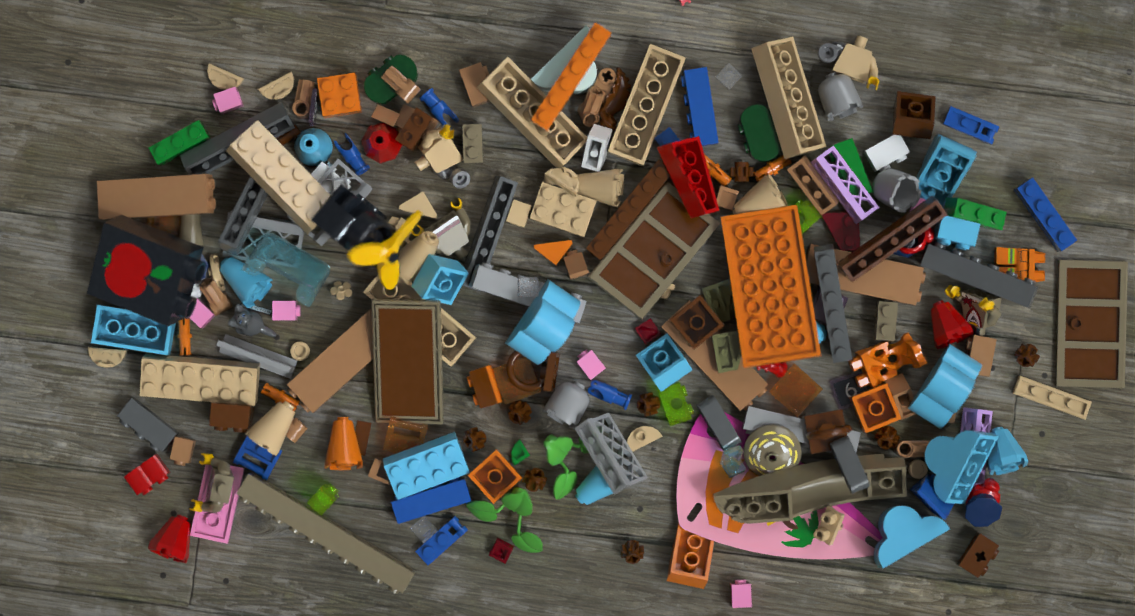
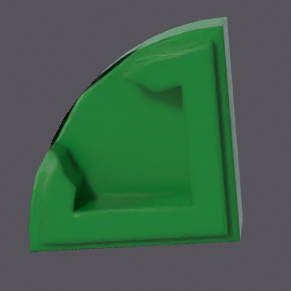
M520 439L512 448L511 459L513 465L530 456Z

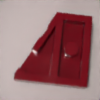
M847 212L825 213L821 216L829 228L832 237L835 239L839 250L855 251L860 247L859 223L856 224Z

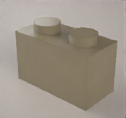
M482 124L462 125L464 165L484 164Z
M876 302L873 340L895 341L898 303Z

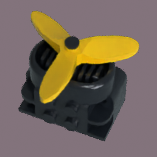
M340 184L311 220L349 251L347 257L351 262L357 265H366L371 269H377L381 284L388 290H392L399 278V262L397 259L402 242L418 223L422 212L419 210L414 212L396 230L386 221L388 217L359 193L355 196Z

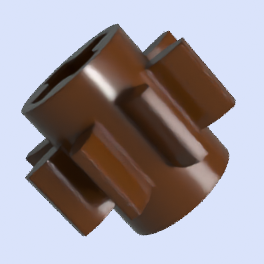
M734 162V167L730 168V177H734V182H749V177H753V167H749V162Z
M1021 344L1014 354L1018 357L1016 361L1023 367H1033L1040 358V355L1036 354L1038 349L1032 344Z
M653 392L639 395L640 399L637 401L638 411L644 413L645 417L658 414L657 409L661 405L660 399L655 395L653 396Z
M519 400L517 403L513 402L509 406L510 411L508 415L513 423L521 425L531 419L529 416L532 413L531 407L526 402Z
M886 426L879 428L874 438L878 440L877 445L881 448L889 449L892 447L894 449L900 436L897 435V430L894 427Z
M473 427L465 431L466 435L463 436V444L466 448H471V451L475 452L485 447L486 435L482 430L478 431L477 427Z
M533 468L531 471L526 470L522 482L525 483V487L529 491L536 492L538 489L543 490L547 478L544 477V472L541 469Z
M628 540L625 545H622L621 558H626V562L635 564L640 559H643L644 545L639 546V542L636 540Z

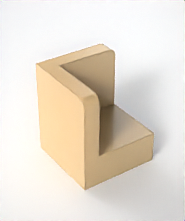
M513 200L506 222L525 228L532 206Z

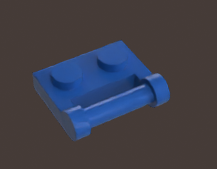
M246 436L233 463L242 465L262 476V479L267 481L283 450L280 449L278 455L275 456L268 452V449L259 446ZM247 453L267 464L266 470L243 458L244 454Z

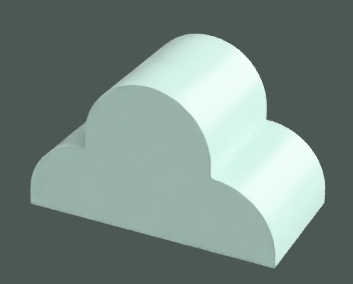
M587 25L531 79L540 90L548 92L552 89L589 33L590 29ZM593 62L573 94L586 93L593 86L597 75L595 62Z

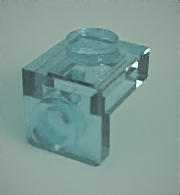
M740 445L730 446L722 453L720 464L729 478L746 470L741 461L743 449Z

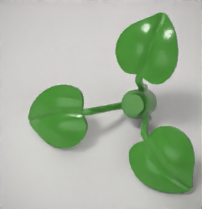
M553 434L549 435L544 441L548 463L551 465L560 463L564 469V473L559 474L554 482L553 493L556 500L569 494L577 483V473L574 471L569 472V469L563 462L565 455L568 454L567 452L572 447H581L582 453H589L580 437L578 444L573 443L569 437L557 438Z
M519 487L513 488L510 494L503 496V504L498 509H495L493 504L485 501L466 503V507L476 518L486 522L495 521L497 519L496 513H499L504 507L517 512V534L512 535V542L516 547L526 552L536 553L543 551V544L538 536L530 532H521L522 516H529L533 511L532 502L526 490Z

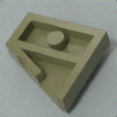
M730 279L702 288L707 304L721 322L734 318V301Z
M738 331L712 335L718 373L738 370L742 356Z

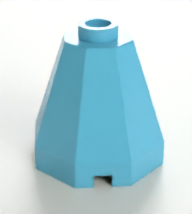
M1003 427L992 429L991 433L999 437L988 457L989 474L993 475L995 471L996 475H1002L1019 470L1018 465L1027 466V455L1010 431L1003 429Z

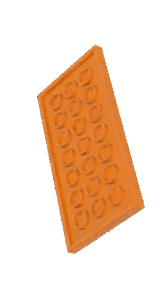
M797 205L722 216V229L744 368L820 357L821 352Z

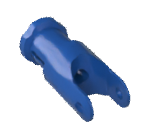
M433 88L429 89L419 98L420 101H424L431 109L430 112L442 126L447 124L442 114L449 115L456 123L459 122L458 117L448 105L435 95Z
M345 133L344 135L350 143L351 149L343 150L336 140H333L334 144L346 163H349L355 174L360 176L369 170L370 166L365 164L361 158L360 151Z
M597 380L591 381V387L588 388L590 395L607 403H615L622 406L624 410L627 409L632 394L627 395L618 391L617 388Z

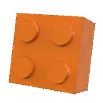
M356 73L317 78L322 116L324 118L362 113Z
M887 383L849 397L863 433L871 432L902 419Z
M498 449L468 474L471 480L493 504L522 479V476Z

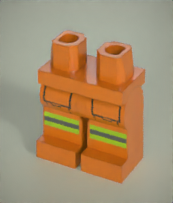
M994 248V265H1014V267H1000L998 271L1006 273L1008 270L1018 274L1017 278L1023 281L1025 277L1036 282L1045 281V271H1035V263H1045V253L1035 251V249Z

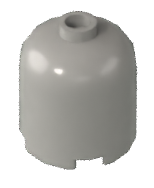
M836 72L825 76L826 79L818 87V93L828 121H833V117L838 115L840 119L858 112L857 107L863 108L854 83L848 75H837Z
M884 169L876 175L873 181L872 191L875 198L898 212L904 213L911 206L915 207L921 196L918 184L920 181L915 176L897 169Z
M577 381L573 384L570 382L559 384L542 411L547 412V416L563 425L565 422L570 425V429L575 430L590 402L588 394L583 390L585 386Z

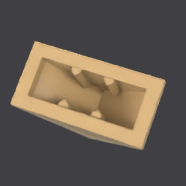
M424 192L419 193L399 206V210L414 213L419 210L422 212V216L433 219L438 217Z

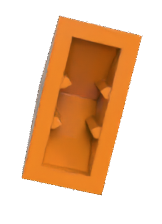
M572 240L534 245V249L554 265H557L572 246Z

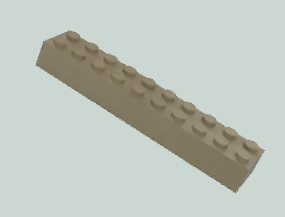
M253 472L247 475L236 493L240 496L239 500L248 505L249 503L256 505L255 509L263 514H271L273 516L272 519L277 523H286L290 526L288 529L292 532L306 535L305 539L312 544H321L324 551L329 554L336 553L339 555V560L346 564L351 562L356 565L355 569L362 574L366 572L371 574L372 580L379 584L386 583L389 585L388 589L396 594L399 592L403 594L416 573L415 569Z

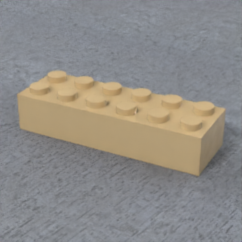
M789 37L770 41L751 48L784 158L787 159L825 148L826 143L794 38Z
M649 45L607 153L643 167L685 62V57L655 45Z
M509 57L505 58L477 86L484 96L556 168L564 166L587 142L588 137L562 111L548 132L531 122L532 117L546 98V95Z
M257 120L229 146L227 152L308 235L318 226L311 219L331 195Z
M377 275L363 291L370 299L426 300L422 299L411 287L412 282L407 281L400 275L396 286L392 290L385 288ZM441 308L442 360L450 367H453L477 337Z
M145 353L141 360L140 396L255 406L258 401L260 363Z

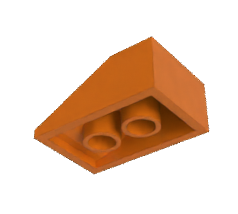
M491 365L469 372L470 376H467L470 388L474 387L476 394L472 396L476 406L479 405L481 409L503 402Z
M678 521L666 581L704 589L708 582L714 541L684 530Z

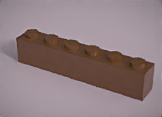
M659 159L587 246L586 250L601 261L668 180L670 175L664 162Z
M931 196L837 264L851 282H854L946 217L947 213L938 200Z

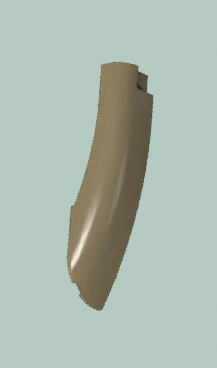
M884 454L858 456L870 487L851 494L835 459L812 462L774 471L738 483L714 493V500L722 513L727 514L732 520L752 524L791 521L794 517L823 509L830 505L835 506L872 499L907 497L906 465L904 457L885 458Z

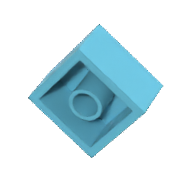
M946 216L936 223L933 239L937 240L936 243L944 246L955 244L957 249L969 250V248L976 245L980 224Z
M429 254L411 287L422 299L441 300V303L452 305L469 272L457 260Z
M665 334L636 354L661 392L693 370L668 334Z

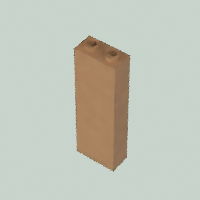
M209 174L97 181L99 220H111L120 215L135 219L214 214L216 201L213 197L215 181L212 175Z
M809 244L806 257L809 283L820 286L814 247L819 245ZM834 249L841 291L912 306L920 302L922 291H919L920 283H924L926 273L923 272V267L883 260L857 280L851 282L837 263L852 252Z
M689 300L686 304H684L675 314H677L680 310L687 306L691 301ZM669 319L661 326L739 411L742 409L746 411L748 406L753 404L752 400L756 396L760 398L767 391L765 388L768 385L767 382L752 367L744 368L742 356L738 370L718 373L712 336L693 350Z
M372 309L364 314L287 384L289 387L288 392L294 398L298 397L302 401L300 405L306 412L311 411L315 413L373 360Z

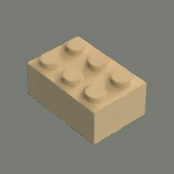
M542 182L530 220L584 238L597 200L579 194L575 197L562 188Z

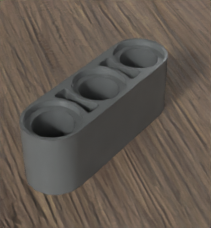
M713 395L696 404L700 414L724 452L741 443L737 432Z
M848 435L830 442L831 451L851 494L870 487L868 478Z

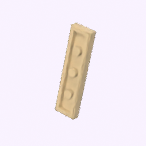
M1020 375L1012 393L1086 420L1092 403L1089 400Z

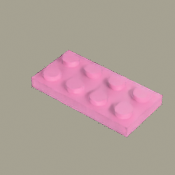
M205 465L198 500L203 503L205 502L209 484L211 465ZM230 465L234 481L229 503L224 505L218 513L195 512L190 536L226 544L229 543L239 497L236 493L241 487L245 468Z

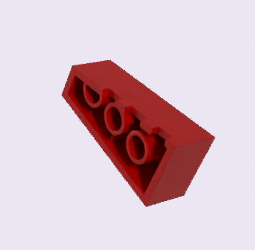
M700 137L676 141L657 147L690 218L720 211Z

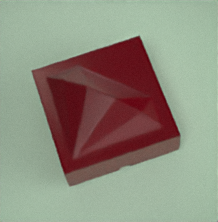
M651 318L635 328L644 344H647L661 334Z
M497 537L489 556L506 564L514 546Z

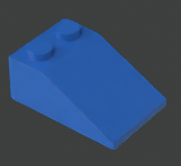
M926 474L910 490L936 517L945 520L955 503H945L940 500L934 490L935 475L932 474L930 476Z

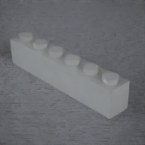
M482 262V265H475L469 287L530 306L545 283L536 280L534 284L528 282V277L518 274L516 278L510 276V271L500 268L498 272L492 270V265ZM571 292L572 296L580 300V307L573 318L575 322L580 323L587 301L581 300V295Z
M748 406L742 428L746 429L745 433L751 434L755 429L764 425H780L791 430L797 436L799 442H802L801 446L809 448L804 419ZM851 431L847 435L857 452L861 432Z

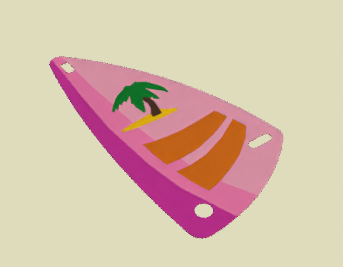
M724 412L741 440L740 444L724 452L716 438L708 435V425L702 415H699L686 441L678 470L677 513L679 524L684 530L731 547L773 556L802 559H847L874 556V548L865 542V538L871 536L879 542L882 536L879 530L850 502L832 506L836 511L843 513L845 516L842 521L843 528L838 531L833 545L830 546L813 536L815 530L820 525V518L822 513H825L826 508L794 517L791 521L752 524L734 521L730 516L722 513L716 506L714 493L758 477L748 468L743 454L745 441L750 434L745 433L746 429L742 428L743 422ZM774 455L769 456L770 459L776 458ZM701 503L702 509L694 521H688L687 516L695 504Z

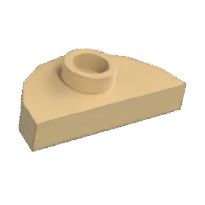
M212 64L208 65L207 73L211 83L221 90H227L232 87L237 88L245 80Z
M290 72L259 88V92L271 100L285 98L294 87L293 73Z
M566 167L551 168L545 173L544 176L573 196H577L579 181L577 175L571 169Z
M211 254L209 256L211 268H208L209 277H213L220 289L225 291L226 288L223 275L220 272L218 254Z
M88 347V353L92 361L104 368L115 367L120 364L127 350Z
M642 426L630 433L627 444L633 452L663 436L653 427Z

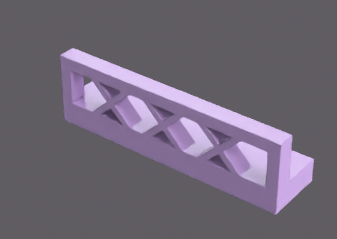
M834 146L810 162L856 224L879 208ZM830 152L836 158L835 165L829 164L824 158ZM838 169L846 171L847 180H842L838 177ZM850 185L857 186L859 189L858 196L852 195L849 192ZM861 200L868 201L872 207L866 213L861 208Z
M963 407L960 433L966 430L990 432L993 411ZM982 414H985V422L982 424ZM986 463L984 464L978 476L977 482H975L974 486L977 484H983L985 480Z

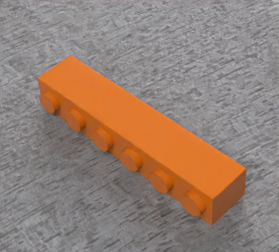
M595 22L532 117V123L548 132L611 37L612 33Z

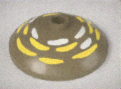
M770 424L755 429L747 437L743 454L748 468L756 475L761 476L798 466L801 459V445L797 436L791 430L780 425ZM774 455L776 458L770 459L769 456Z

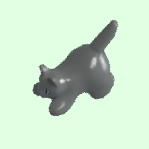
M240 304L236 305L235 314L228 321V326L236 327L237 333L246 336H254L259 333L270 337L277 336L272 329L264 325L262 316L259 313L246 309Z

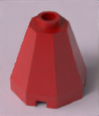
M384 122L369 126L361 140L366 157L380 164L396 159L403 146L395 140L399 134L396 128ZM383 138V142L378 144L377 140Z
M941 300L933 304L931 320L934 344L937 350L946 348L949 343L962 342L973 335L971 325L949 302Z
M178 514L176 517L171 516L150 541L148 549L164 558H171L175 562L186 564L189 558L191 524L187 522L188 518Z

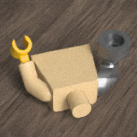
M857 35L854 45L844 42H832V44L825 43L819 48L818 57L822 62L831 63L839 56L831 73L836 72L837 75H848L854 81L863 84L867 83V89H869L870 84H873L876 87L875 90H877L879 85L878 67L875 57L872 56V51L865 49L867 38Z
M445 124L443 128L439 126L437 129L428 131L425 134L421 144L418 146L423 156L414 163L420 171L430 166L433 172L441 179H448L450 177L451 183L456 188L461 189L469 184L470 175L463 168L457 169L453 167V165L464 159L451 140L454 137V130L450 131V126Z

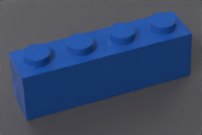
M707 67L684 70V75L680 77L682 87H686L687 93L683 96L685 106H689L690 113H687L686 116L688 125H692L693 132H689L690 138L699 136L702 147L716 145L719 141Z
M1033 177L1014 189L1019 199L1057 252L1063 251L1077 241Z
M457 477L449 480L450 483L439 484L431 487L432 489L423 490L399 500L395 496V500L391 504L397 523L400 524L472 501L466 479Z

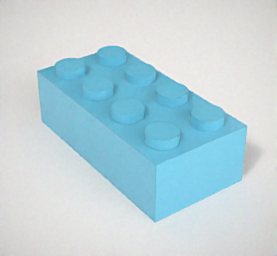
M97 305L91 343L171 355L176 323L168 327L126 309Z
M455 432L383 458L384 468L397 500L470 473Z

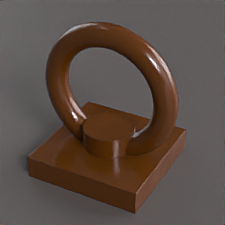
M515 350L510 355L506 365L508 379L516 388L531 392L539 390L544 386V391H555L560 354L552 352L542 362L540 380L533 384H526L517 379L514 373V364L521 354Z
M842 409L804 416L807 432L806 438L808 439L811 454L831 451L830 442L847 436V433L852 431L850 425H845Z

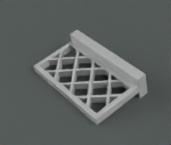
M337 159L318 180L319 184L323 181L332 180V192H328L329 194L334 193V180H345L346 188L348 189L347 180L356 179L361 186L355 191H350L355 196L359 193L366 198L373 190L372 187L365 183L340 159ZM338 164L345 169V177L334 178L333 170ZM287 215V217H289L296 225H298L289 215ZM322 229L316 236L312 232L308 234L321 247L331 237Z
M233 210L228 212L227 220H229ZM258 215L252 228H258L263 235L254 241L251 235L248 234V238L252 243L245 248L242 247L238 256L223 250L222 257H234L239 260L298 270L304 231L293 221ZM271 231H276L281 236V239L274 244L267 236ZM291 234L299 235L298 244L292 247L286 237ZM265 237L271 246L262 252L256 242ZM283 240L289 250L281 255L275 245ZM254 245L260 254L256 257H250L245 250ZM271 248L279 256L273 261L268 260L264 255ZM291 251L296 257L295 265L288 264L283 256Z
M225 334L223 340H218L216 345L220 347V353L244 362L260 363V368L290 379L298 362L295 359Z
M609 413L593 419H586L575 428L613 494H617L623 489L645 481L648 478ZM604 420H606L609 427L604 425ZM603 431L609 434V438L603 435ZM614 437L618 440L619 444L614 441ZM613 447L618 450V454L613 452ZM624 454L627 455V457H628L629 460H627V459H625V458L623 457ZM623 464L628 466V470L623 468ZM633 470L637 472L639 477L633 474Z

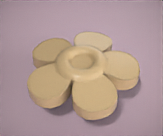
M337 281L334 283V287L330 289V293L336 295L338 300H343L344 295L346 297L352 295L351 285L348 282H344L342 285V282Z

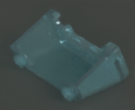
M267 233L260 239L241 269L254 276L261 274L265 266L294 281L299 284L296 298L307 307H310L316 300L330 274V268L324 261L273 233Z

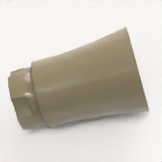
M201 215L180 216L179 238L204 247Z

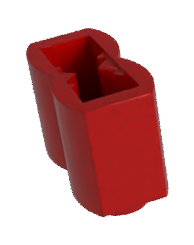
M155 454L125 475L124 478L136 495L142 493L144 496L153 490L151 487L157 482L160 485L167 480V474L170 471L159 455Z

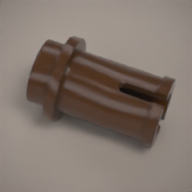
M294 125V129L276 138L282 146L294 138H298L301 134L296 125Z

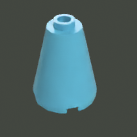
M309 128L302 131L294 144L297 158L309 166H319L321 162L325 163L333 151L329 135L318 128Z
M227 257L220 263V272L246 308L255 306L253 302L257 299L261 301L272 286L270 281L273 280L269 276L234 257Z
M596 465L576 489L577 494L575 496L581 504L585 503L588 505L613 494Z

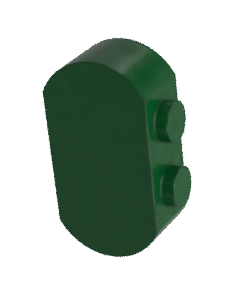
M391 55L383 61V66L379 69L375 67L367 73L369 76L365 79L364 90L372 102L385 105L398 96L395 93L396 91L381 78L391 66L400 71L407 79L409 78L414 83L417 81L418 70L411 58L405 55H396L395 57Z
M759 104L749 106L742 113L739 120L740 124H737L740 135L745 137L746 142L743 143L746 154L749 153L750 157L755 161H771L780 152L781 145L770 109Z

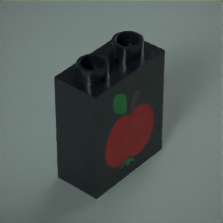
M120 215L104 222L87 294L168 327L184 318L189 319L196 307V298L191 296L194 283L200 282L206 268L205 262L200 261L204 247Z

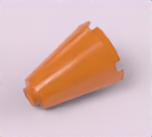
M338 417L333 422L324 463L326 469L329 466L330 470H351L352 466H356V469L363 467L353 421L349 420V417Z

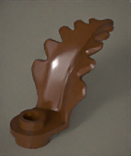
M620 67L616 68V84L612 86V93L606 96L604 105L599 110L602 118L600 120L601 126L610 128L612 131L617 129V121L613 117L614 114L624 110L627 103L625 100L630 96V92L627 91V89L631 88V84L627 83L629 78L625 77V73Z

